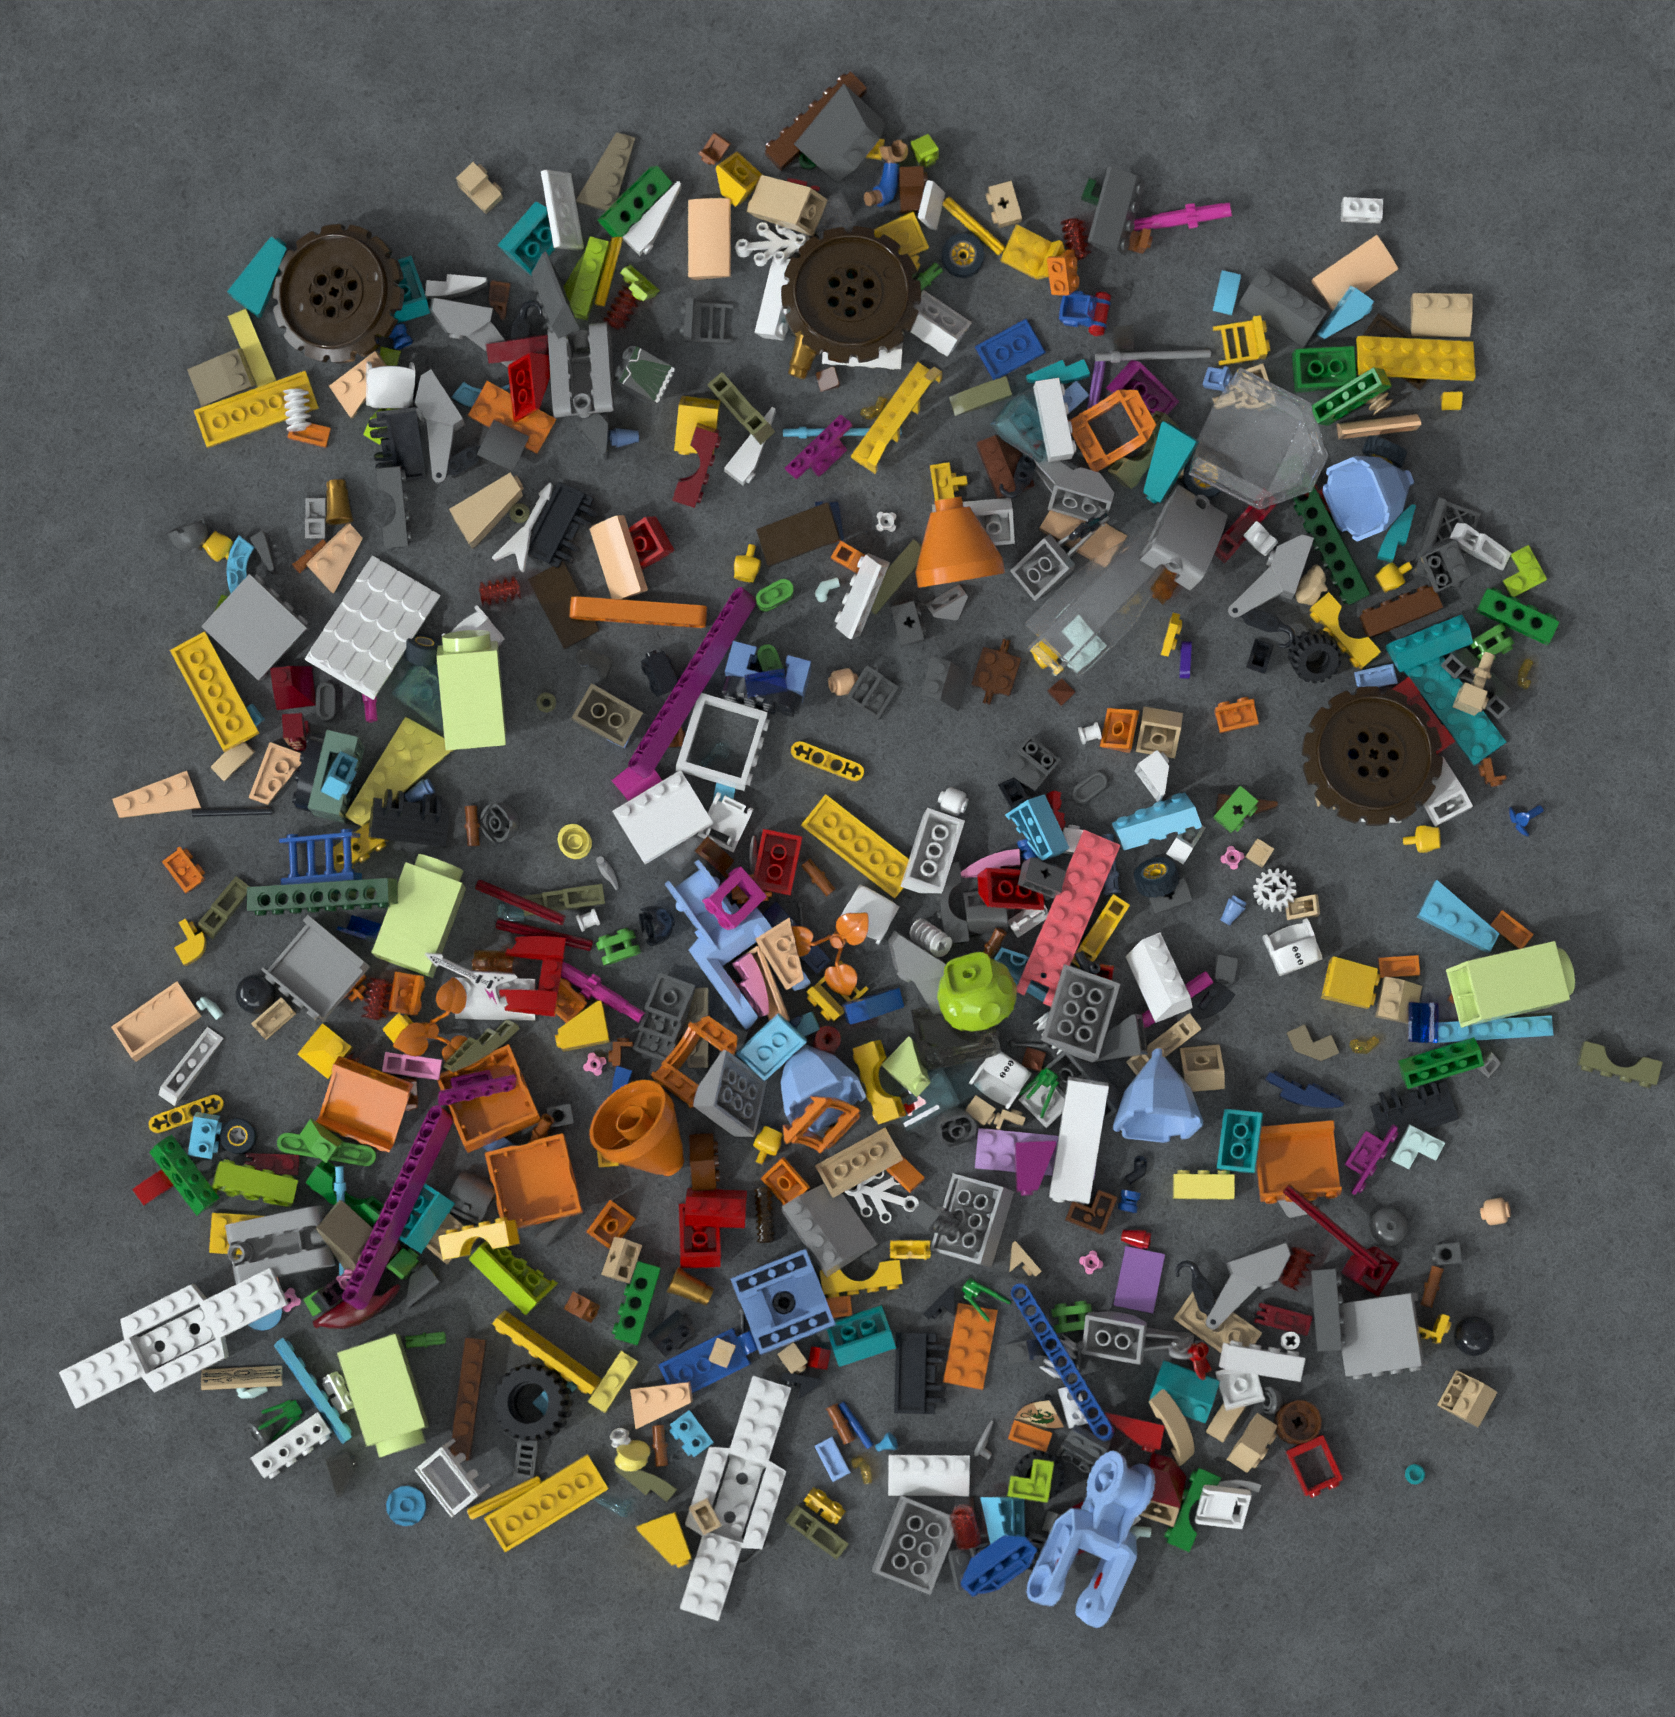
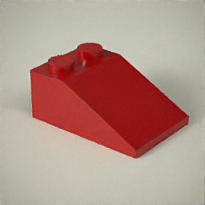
M528 353L508 365L514 422H518L539 410L551 376L549 355Z
M656 516L644 517L629 528L642 570L674 551Z
M763 829L753 881L761 890L791 896L803 839L802 836Z
M679 1204L680 1268L721 1267L720 1227L686 1226L685 1204Z
M1104 1412L1112 1425L1134 1443L1142 1446L1141 1450L1154 1453L1155 1449L1160 1450L1165 1426Z

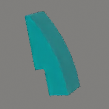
M1084 359L1069 366H1065L1063 360L1026 375L1027 383L1035 384L1036 381L1059 378L1060 384H1067L1089 377L1090 372Z
M1412 504L1394 522L1380 546L1376 559L1391 563L1394 560L1397 544L1402 546L1406 544L1416 505Z

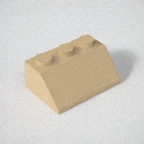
M1412 294V337H1470L1472 294Z

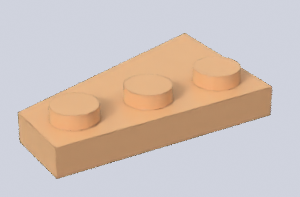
M374 351L329 386L350 418H354L359 407L366 401L367 362H371L372 368L387 366L377 351Z
M349 523L306 564L332 593L337 589L363 539Z
M269 742L249 799L269 805L302 763L299 761L301 753Z
M790 918L755 939L786 990L804 980Z
M690 1382L630 1389L636 1429L693 1402Z

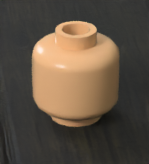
M849 668L833 671L828 678L829 689L837 696L846 695L852 689L858 676L856 673L853 674Z
M1503 1198L1486 1200L1484 1208H1480L1482 1220L1486 1219L1487 1223L1491 1226L1504 1224L1511 1217L1509 1202H1505Z

